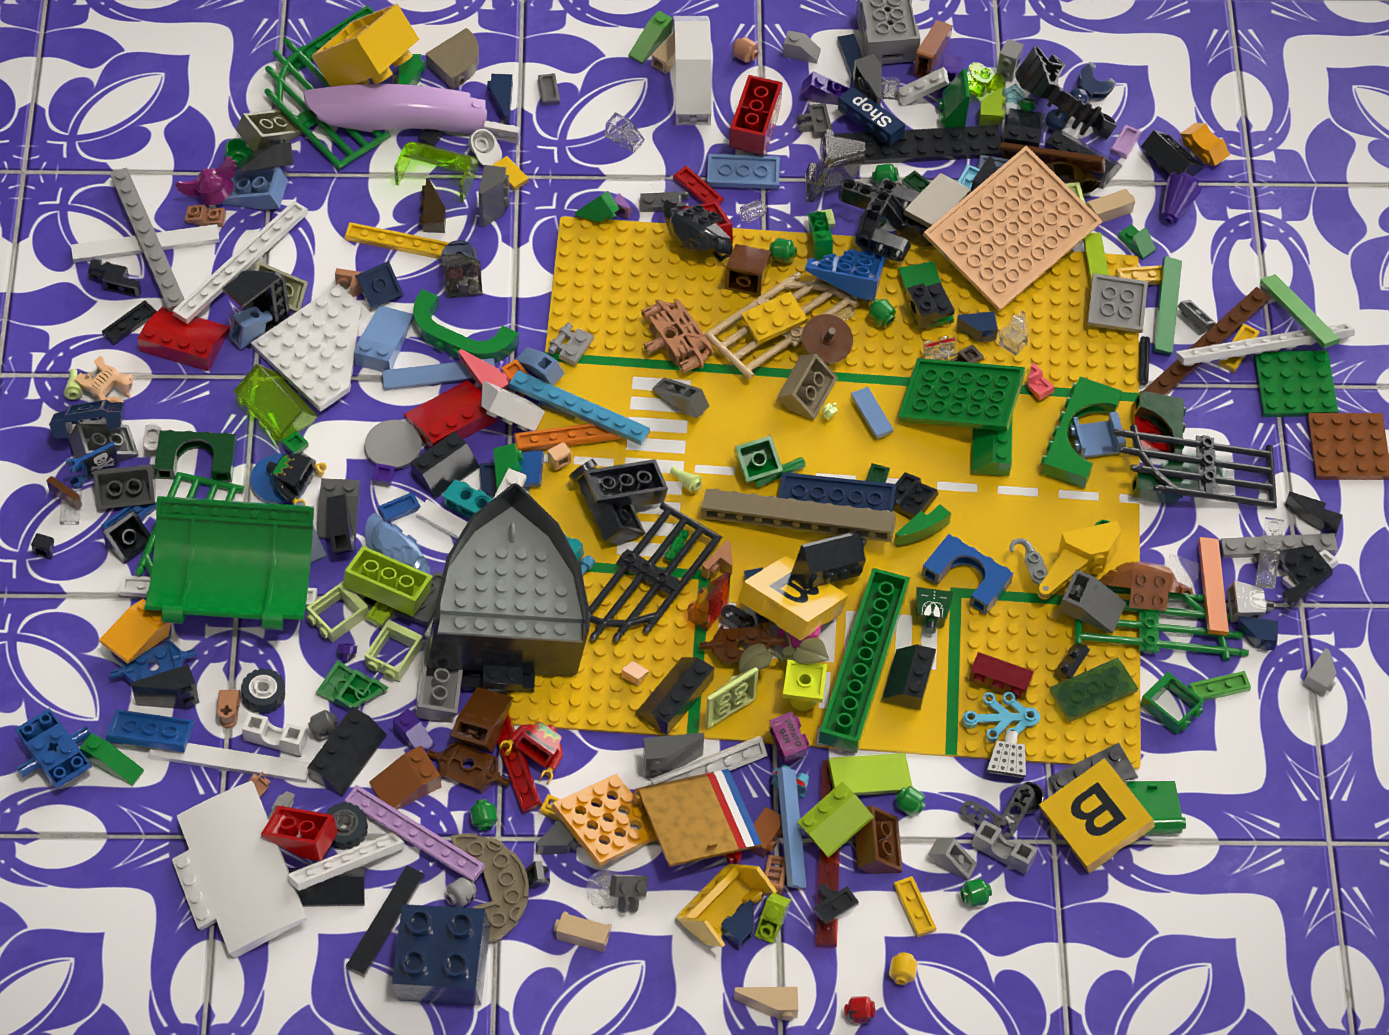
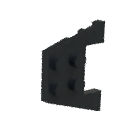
M1313 545L1253 555V561L1261 571L1280 564L1297 586L1282 592L1283 599L1291 608L1295 607L1302 597L1306 598L1308 592L1313 588H1318L1333 575V569Z

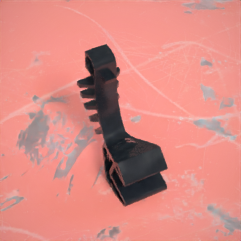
M1034 45L1015 72V77L1020 87L1040 98L1048 99L1047 106L1049 108L1053 104L1058 107V110L1055 112L1056 115L1059 116L1061 111L1067 113L1063 122L1067 123L1071 117L1075 118L1071 126L1072 129L1075 130L1083 122L1079 132L1080 135L1083 136L1091 126L1094 134L1108 139L1117 127L1115 120L1101 112L1102 107L1092 108L1091 103L1085 104L1082 102V99H1076L1073 95L1063 90L1058 84V79L1065 64L1054 54L1048 59L1041 49Z

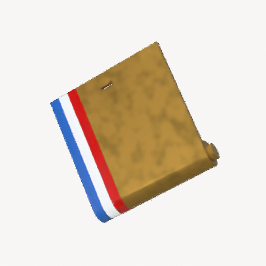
M729 769L636 788L635 793H633L635 805L638 804L640 808L645 807L669 867L756 848L762 845Z

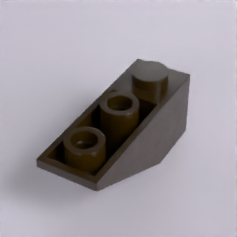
M426 178V184L422 185L424 200H421V211H423V214H420L419 224L423 225V232L445 233L446 208L429 178Z

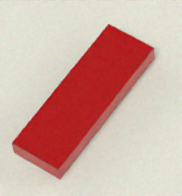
M684 166L673 175V179L701 204L718 202L720 205L723 203L724 198L689 167Z

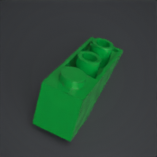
M815 211L807 213L813 255L816 260H821L823 256L833 254V238L826 212Z

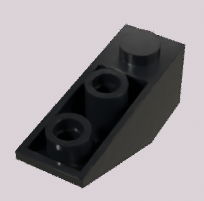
M346 494L328 497L329 529L333 553L343 554L356 551Z

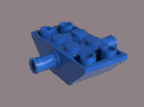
M48 708L15 728L19 739L31 757L30 760L16 767L22 778L38 769L51 785L59 788L92 768V765L77 746L91 734L86 725L75 733L68 734L51 709Z

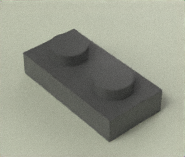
M1191 300L1181 301L1177 306L1182 311V314L1190 318L1195 323V326L1201 330L1211 329L1216 323Z

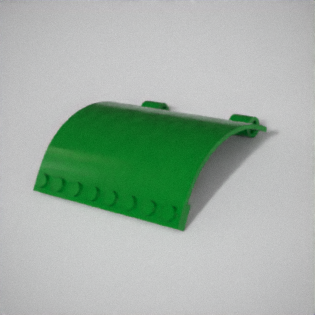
M157 496L153 565L144 610L162 611V622L183 624L184 614L262 619V629L273 630L283 629V619L304 620L311 564L314 506Z

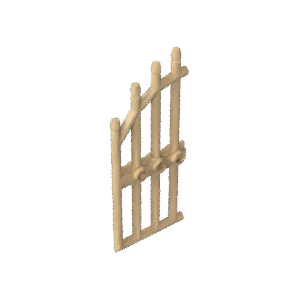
M796 272L704 333V335L748 379H751L754 376L752 370L790 344L794 347L803 344L802 332L804 326L781 334L785 338L783 341L745 366L739 359L759 346L756 340H753L734 354L726 347L749 333L750 331L747 326H744L722 342L715 337L716 334L739 320L741 313L769 301L771 297L783 289H799L792 294L796 300L813 289L824 292L801 308L805 314L833 295L842 299V301L822 314L834 315L849 304L855 308L859 304L856 301L858 298L851 294L847 295L836 286L821 284L824 280L818 277L813 281H797L801 277V273Z

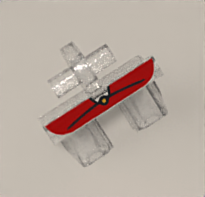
M944 336L937 342L924 341V359L948 361V357L956 356V338Z

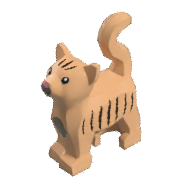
M102 356L94 360L98 367L96 369L98 375L94 379L90 373L87 374L86 379L82 373L75 378L80 387L92 393L94 398L99 401L107 399L110 402H123L121 398L115 396L106 398L107 394L115 386L129 398V390L132 388L134 380L131 374H121L114 367L106 365Z

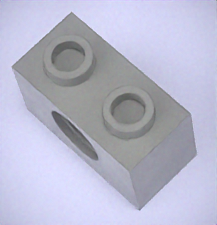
M1007 39L999 54L996 76L1013 82L1015 72L1021 65L1024 44Z

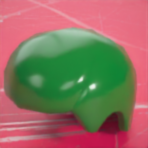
M234 138L226 143L224 155L225 158L232 157V160H235V164H237L252 152L251 147L248 148L243 139Z

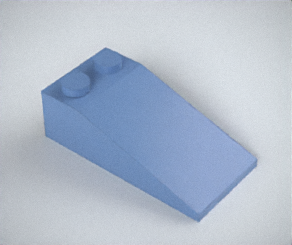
M280 167L243 172L235 171V175L231 178L233 190L227 199L219 203L261 210L279 209L288 179Z
M379 305L355 348V365L380 372L393 369L413 322L414 314Z

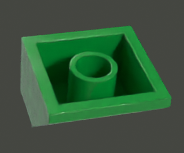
M771 435L735 446L733 452L738 467L747 483L783 472Z

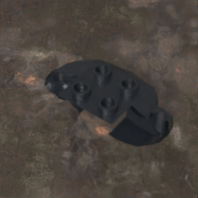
M669 198L665 200L663 212L667 228L673 239L681 247L696 252L714 249L718 254L731 256L733 251L731 238L716 224L724 220V218L715 212L705 210L701 205L679 209L676 208L677 202H672Z

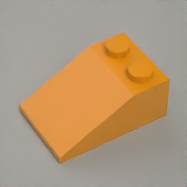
M144 599L129 607L99 639V643L127 664L169 636L171 623L162 622V613L160 611L144 610L146 603Z

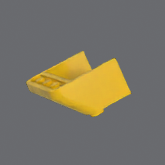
M729 864L678 913L677 919L706 945L723 947L725 943L721 939L722 931L720 930L723 920L728 916L731 917L740 904L747 903L750 899L754 904L762 898L763 893L775 894L777 890L759 866Z

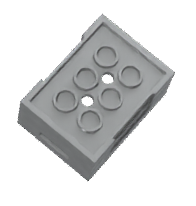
M857 0L856 17L864 57L874 54L882 64L914 62L916 52L920 47L921 38L914 18L912 0ZM902 53V55L882 57L883 55Z

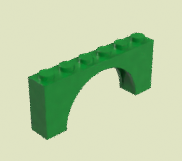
M1079 377L1078 382H1074L1070 391L1072 396L1067 397L1064 406L1066 411H1062L1058 422L1061 423L1059 426H1055L1052 435L1054 440L1049 441L1046 449L1049 452L1047 455H1043L1040 465L1043 466L1042 474L1085 488L1093 463L1083 459L1074 451L1069 443L1067 431L1069 426L1072 425L1073 417L1079 419L1094 413L1110 414V412H1116L1121 400L1122 390Z

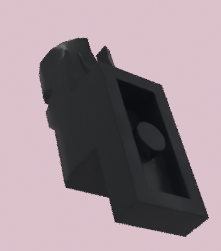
M94 258L91 260L88 269L89 277L103 281L105 291L140 298L142 293L140 281L128 279L127 267L107 261L102 265V260Z

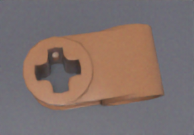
M219 690L217 713L220 717V724L224 728H232L237 724L241 701L240 690Z

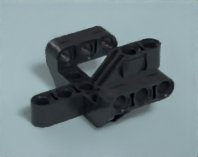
M885 177L878 188L852 179H843L841 181L838 195L839 200L865 210L855 240L859 248L900 262L904 260L911 248L908 240L925 246H933L923 236V233L928 228L903 214L904 209L920 192L903 187L899 182L895 183ZM884 217L887 218L895 229L897 235L878 229Z

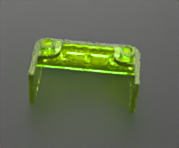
M408 142L403 146L394 166L396 185H400L411 159L464 173L459 183L460 202L464 203L479 169V161L475 156L423 142Z

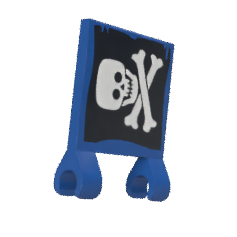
M114 442L80 458L66 460L67 467L74 465L69 468L71 473L77 472L80 467L83 475H74L70 478L71 484L78 482L74 484L75 490H79L85 482L94 478L93 471L120 466Z

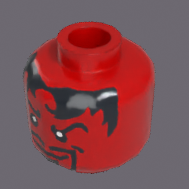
M853 996L849 999L848 1004L844 1006L845 1017H849L853 1024L870 1023L876 1014L875 1002L871 1001L869 996Z

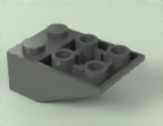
M1076 569L1058 611L1113 634L1126 602L1095 577Z

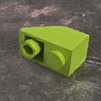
M998 88L981 100L979 126L998 125L1000 127L1001 120H1005V109H1002V106H1005L1006 97L1002 96V88Z
M776 893L771 894L767 898L755 937L773 944L775 943L786 918L791 899Z

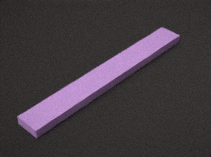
M355 785L344 800L345 803L350 802L353 805L359 806L364 811V815L473 883L486 867L479 860L358 785Z

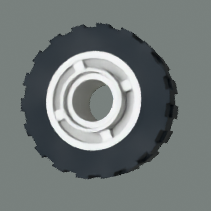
M268 668L255 669L253 672L248 673L241 684L243 703L255 713H271V711L277 710L278 707H281L286 695L285 682L282 676Z

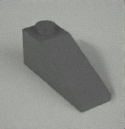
M665 377L652 388L654 393L684 414L698 418L709 407L703 390Z

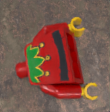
M540 721L533 725L524 724L520 725L509 736L508 741L501 742L499 751L503 747H507L508 750L505 752V756H508L511 753L512 745L515 743L514 746L544 768L548 767L539 776V780H541L543 775H547L549 780L546 784H548L553 779V770L557 769L563 758L562 745L560 744L562 737L557 733V729L553 725L546 726Z

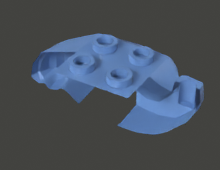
M373 513L367 519L365 527L367 548L430 574L431 567L420 551L422 547L417 544L415 538L409 534L407 536L403 534V530L396 524L391 526L389 523L383 522V519L376 513Z

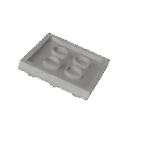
M1093 273L1087 325L1142 333L1148 281Z

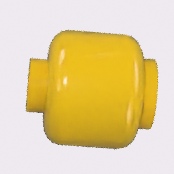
M905 952L898 953V955L892 957L889 975L895 980L896 984L906 985L915 980L918 963L913 955Z

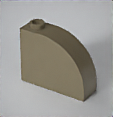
M468 28L463 29L425 53L426 65L452 90L469 80L479 66L478 41Z

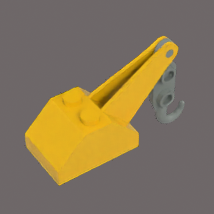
M1118 521L1062 533L1058 550L1059 557L1049 572H1047L1042 556L1033 548L1028 540L1017 538L1010 543L1009 548L1010 552H1013L1014 546L1017 544L1025 547V564L1030 578L1035 584L1039 585L1038 596L1042 599H1048L1071 581L1076 569L1086 574H1098L1104 571L1116 552L1121 529Z

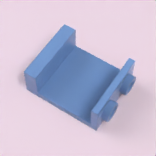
M1110 412L1108 421L1080 425L1078 418L1073 417L1069 431L1070 435L1074 436V450L1078 452L1079 456L1090 458L1120 453L1119 447L1126 446L1125 437H1118L1112 434L1113 429L1123 430L1118 412Z

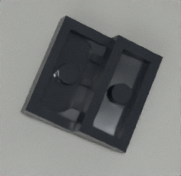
M904 472L895 483L894 508L914 518L920 511H926L939 495L938 490L922 484L921 478Z

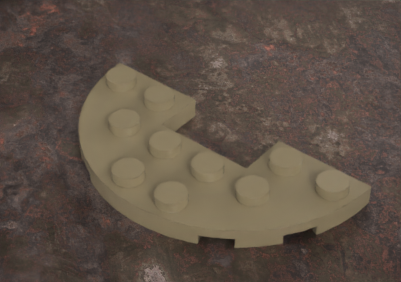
M471 833L452 835L451 841L454 846L486 866L482 872L491 902L473 906V908L485 909L491 926L489 944H492L510 933L519 923L526 910L529 898V883L526 870L516 853L505 847L504 843L492 837L486 838Z

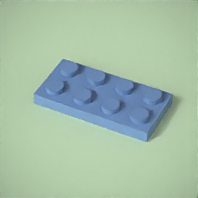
M708 154L707 184L710 187L779 189L780 157Z

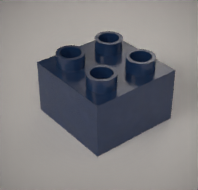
M402 904L392 986L399 1001L465 1005L482 1004L491 927L485 909Z

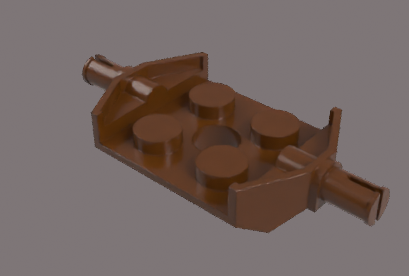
M761 622L762 626L724 629L723 625H721L713 640L699 642V649H711L712 652H715L721 664L739 663L743 652L746 650L739 649L740 645L745 643L750 647L755 644H764L767 650L774 648V645H785L786 638L785 636H771L764 622Z
M459 742L450 744L440 753L431 749L427 752L429 758L439 762L441 780L443 777L479 790V794L484 793L497 783L506 787L510 785L511 779L500 776L497 757ZM467 761L474 763L471 768H465L463 764Z

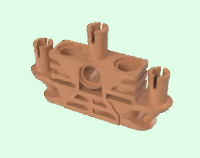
M658 299L655 300L654 305L641 310L644 320H648V327L656 337V339L643 344L648 355L663 348L675 366H679L683 374L696 367L702 369L707 356L711 357L713 355V348L678 299H674L673 303L663 302Z

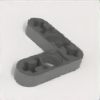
M1029 785L1019 786L1002 816L974 801L964 802L961 812L966 819L979 826L983 822V817L990 814L994 817L992 824L1000 829L1002 826H1007L1009 821L1005 820V818L1008 816L1012 821H1016L1015 825L1011 822L1009 826L1010 833L1002 834L1005 839L1013 837L1034 800L1035 792ZM1029 789L1031 796L1024 798L1023 803L1026 804L1025 807L1015 802L1016 799L1021 800V791ZM974 805L973 809L980 813V809L984 811L980 814L977 821L975 820L978 817L973 813L967 815L966 807ZM1014 806L1021 808V815L1018 817L1010 815V810Z

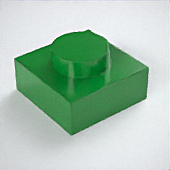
M297 430L282 440V445L291 454L300 453L309 447L308 441Z

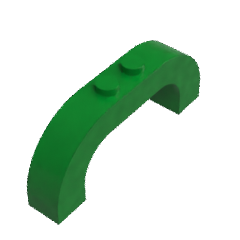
M422 289L415 299L413 307L414 324L419 336L437 350H443L455 358H459L458 351L462 349L479 359L494 358L495 363L508 357L519 344V333L503 325L493 338L486 341H475L437 324L432 319V316L439 308L437 295Z

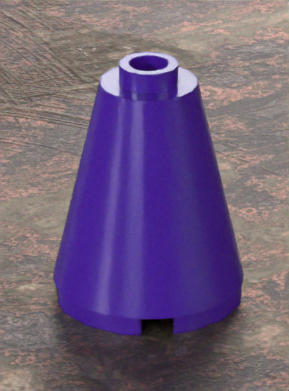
M1172 172L1167 180L1161 216L1165 222L1170 224L1179 221L1203 188L1202 185H1198L1199 181L1196 178L1183 172L1180 175H1175L1176 172Z

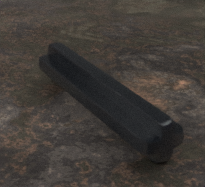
M1148 336L1140 337L1139 384L1144 385L1148 384L1150 338Z

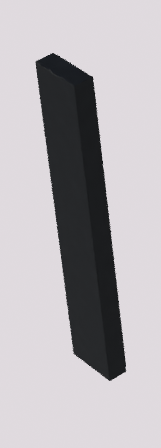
M406 865L346 964V969L365 977L400 919L402 904H409L425 877L424 873Z

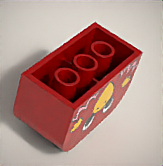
M748 75L730 127L729 148L762 156L766 155L780 112L783 82Z

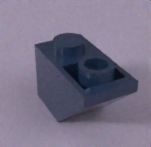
M751 899L746 904H740L736 909V913L731 917H726L721 924L722 936L738 950L753 938L754 911Z

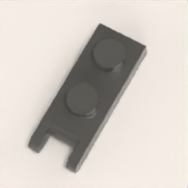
M640 193L641 212L663 211V205L667 198L672 202H677L676 208L683 209V207L689 206L688 203H682V199L689 198V193Z

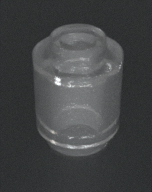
M762 200L750 202L740 207L739 217L746 223L757 220L767 213L766 206Z

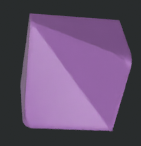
M618 193L614 200L620 209L614 213L629 219L634 209Z

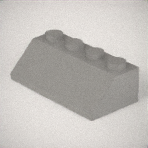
M427 637L423 647L415 716L435 721L457 715L463 670L429 667L427 665L429 637Z

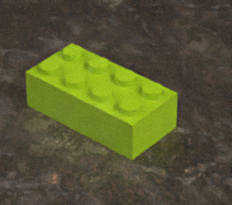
M362 546L345 570L343 587L410 616H414L431 591L433 576Z

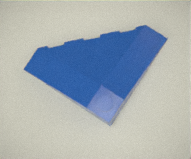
M856 249L844 251V254L839 257L834 253L823 256V259L820 261H816L815 258L808 259L805 271L865 301H874L886 258L866 250L857 252Z

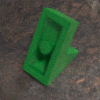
M1131 224L1118 234V238L1142 260L1156 251L1146 227L1139 231Z

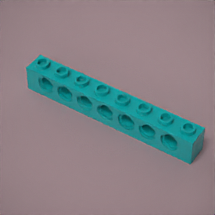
M456 479L442 495L444 506L469 519L482 509L480 507L493 500L482 490H476L470 487L468 483L460 482ZM565 535L578 561H580L584 555L583 544L578 539H572Z

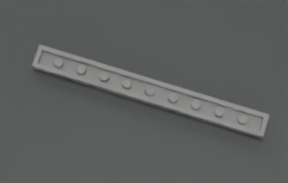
M127 167L110 172L111 180L169 312H172L185 299Z

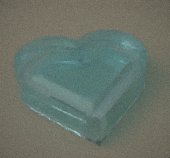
M1014 84L1003 90L1002 96L1006 97L1005 102L1019 104L1021 99L1025 97V93L1017 84Z

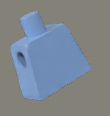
M254 306L232 315L229 338L239 349L244 348L265 333L266 323L272 320L271 313L268 310L261 312Z

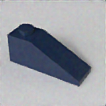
M491 73V81H487V91H490L491 100L504 124L510 125L513 74Z

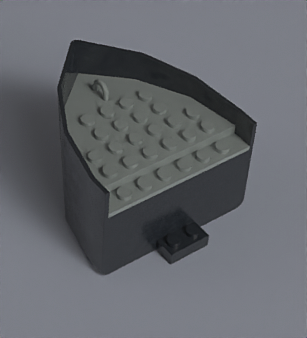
M511 484L469 519L447 555L428 642L427 665L429 667L482 671L483 689L521 691L523 674L575 676L578 673L590 629L589 606L581 565L559 523L519 484Z

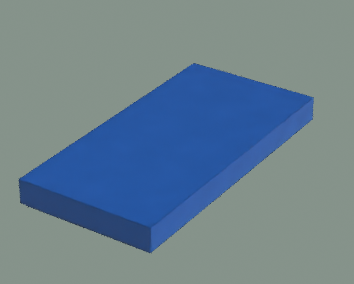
M116 709L106 733V741L185 752L195 723L194 720Z

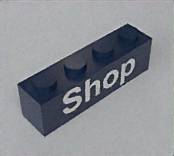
M850 88L838 98V111L850 118L855 124L860 125L868 133L874 135L882 143L891 147L904 136L905 123L856 88Z

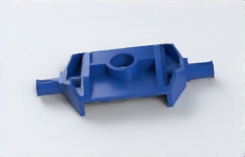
M168 639V644L151 648L128 664L123 661L121 669L109 671L111 680L123 676L131 684V682L183 666L184 662H186L185 659L197 656L195 648L181 651ZM152 664L159 665V668L156 670L149 669Z

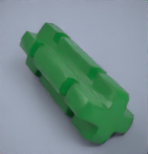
M682 529L671 543L670 550H667L664 555L666 561L671 562L683 547L684 541L689 537L687 530Z

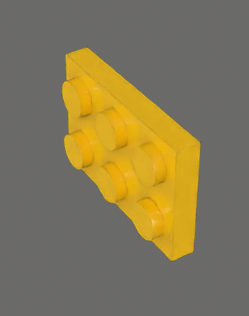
M791 291L741 313V318L758 345L808 322V318Z

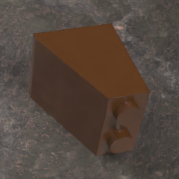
M735 244L726 265L725 289L761 296L771 261V251Z

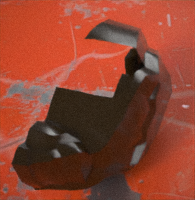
M1059 161L1045 164L1065 184L1079 182L1082 194L1094 191L1101 183L1095 176H1092L1090 173L1084 174L1079 167L1072 163Z

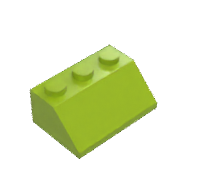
M842 781L800 818L797 823L804 833L829 858L872 820L874 816Z

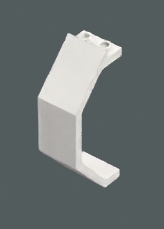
M673 16L676 61V125H711V35L709 17Z

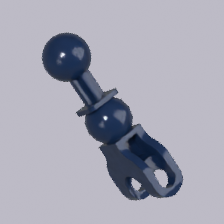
M1089 62L1082 68L1077 78V88L1069 92L1076 99H1082V102L1085 104L1093 100H1104L1113 91L1117 83L1112 78L1106 81L1096 80L1093 76L1096 65L1092 62ZM1058 109L1049 111L1046 115V125L1052 131L1063 130L1068 122H1063L1067 113L1061 111L1058 116L1055 114Z

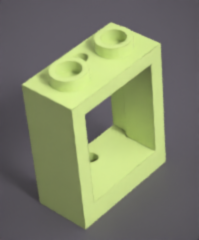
M344 581L306 607L309 623L312 626L316 625L320 634L325 639L328 638L332 643L366 619V615L369 613L368 606L354 591L343 587ZM342 598L355 613L331 629L318 615Z
M388 620L364 655L365 665L372 671L384 674L388 679H395L400 682L422 649L423 636ZM389 638L411 647L398 669L376 658Z

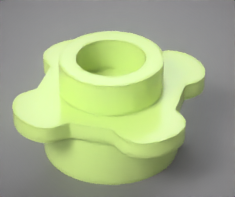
M835 402L832 405L828 403L821 410L823 414L820 418L825 417L829 420L838 411L835 407L837 403Z

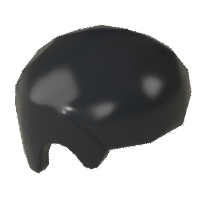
M1026 782L1023 785L1031 786L1035 792L1034 800L1026 814H1031L1040 808L1039 804L1044 800V793L1038 784ZM1029 789L1021 791V800L1016 799L1015 802L1025 807L1026 804L1023 803L1025 797L1029 798L1031 796ZM1014 806L1019 812H1021L1020 807Z

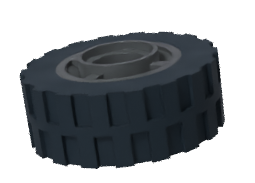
M341 802V804H335L332 808L328 809L325 814L334 816L338 831L331 845L337 849L341 848V850L352 849L360 845L368 833V823L364 811L359 806L353 805L350 802ZM343 824H349L347 828H341Z

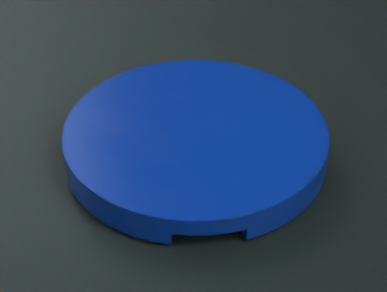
M284 454L267 456L260 460L252 470L250 478L252 489L257 497L265 503H288L275 488L271 473L266 471L268 462L278 463ZM307 483L306 487L304 488L303 492L301 493L300 497H301V496L304 494V492L306 491L307 486H308V483Z

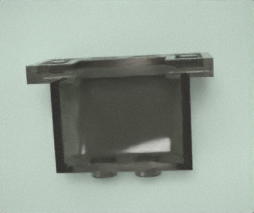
M826 129L821 139L822 155L818 163L810 162L805 171L807 202H814L818 193L839 188L843 179L854 180L855 176H858L859 168L865 162V141L834 137V131Z

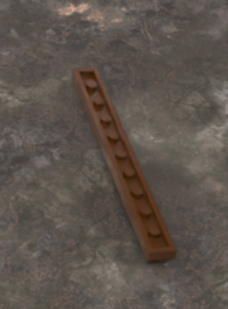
M1255 287L1189 349L1225 343L1242 327L1243 323L1248 322L1270 301L1271 297L1258 287ZM1177 359L1143 391L1168 395L1203 362L1194 363L1192 366H1185Z

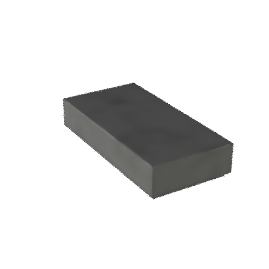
M555 73L538 75L542 106L560 104Z

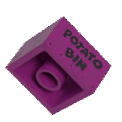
M792 711L769 720L768 729L784 765L806 756L809 745L806 735L800 732L801 723L797 715L793 716Z

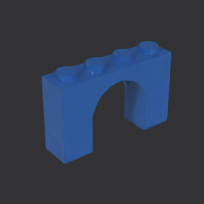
M948 534L923 564L921 575L938 585L949 570L956 566L966 565L975 568L982 575L983 581L971 595L970 606L987 615L1012 583L1013 573L1007 567L996 563L991 557L985 556L978 552L976 548L963 543L958 537Z

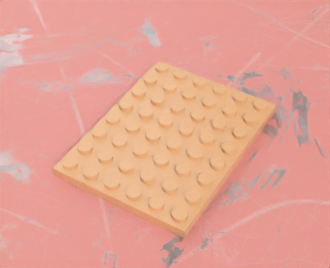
M1025 146L923 233V236L1000 312L1102 223V220Z

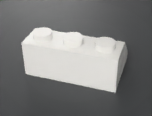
M484 380L481 406L487 410L486 413L494 418L498 415L502 417V421L511 425L514 422L518 424V428L524 431L528 429L536 430L545 412L530 400Z

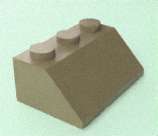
M816 353L800 356L777 398L788 410L813 420L819 413L838 377Z

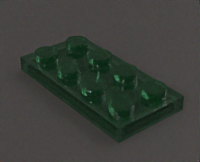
M1119 657L1050 687L1049 692L1067 720L1071 722L1136 693L1138 686Z

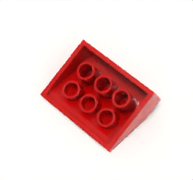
M161 307L145 323L137 339L141 352L209 372L229 333L230 326L196 316L186 324L173 316V311L169 312L166 307Z
M468 380L404 413V417L409 424L418 430L422 441L428 449L453 432H456L462 439H465L498 421L497 417L494 418L486 413L487 410L481 406L482 391Z

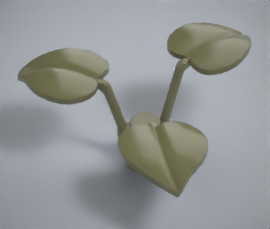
M768 619L771 624L776 625L773 621ZM783 630L788 647L783 649L782 656L772 649L766 650L764 644H755L743 652L739 661L740 673H743L755 667L758 670L764 669L771 663L772 655L778 658L781 663L785 662L786 667L788 660H795L800 664H812L828 661L829 656L823 641L818 638L806 639L801 642L800 647L793 648L788 632Z

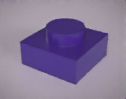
M376 463L372 483L391 486L395 466Z

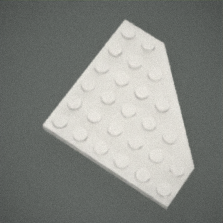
M337 284L251 342V346L321 412L350 392L351 376L354 368V351L357 346L362 306L342 286Z

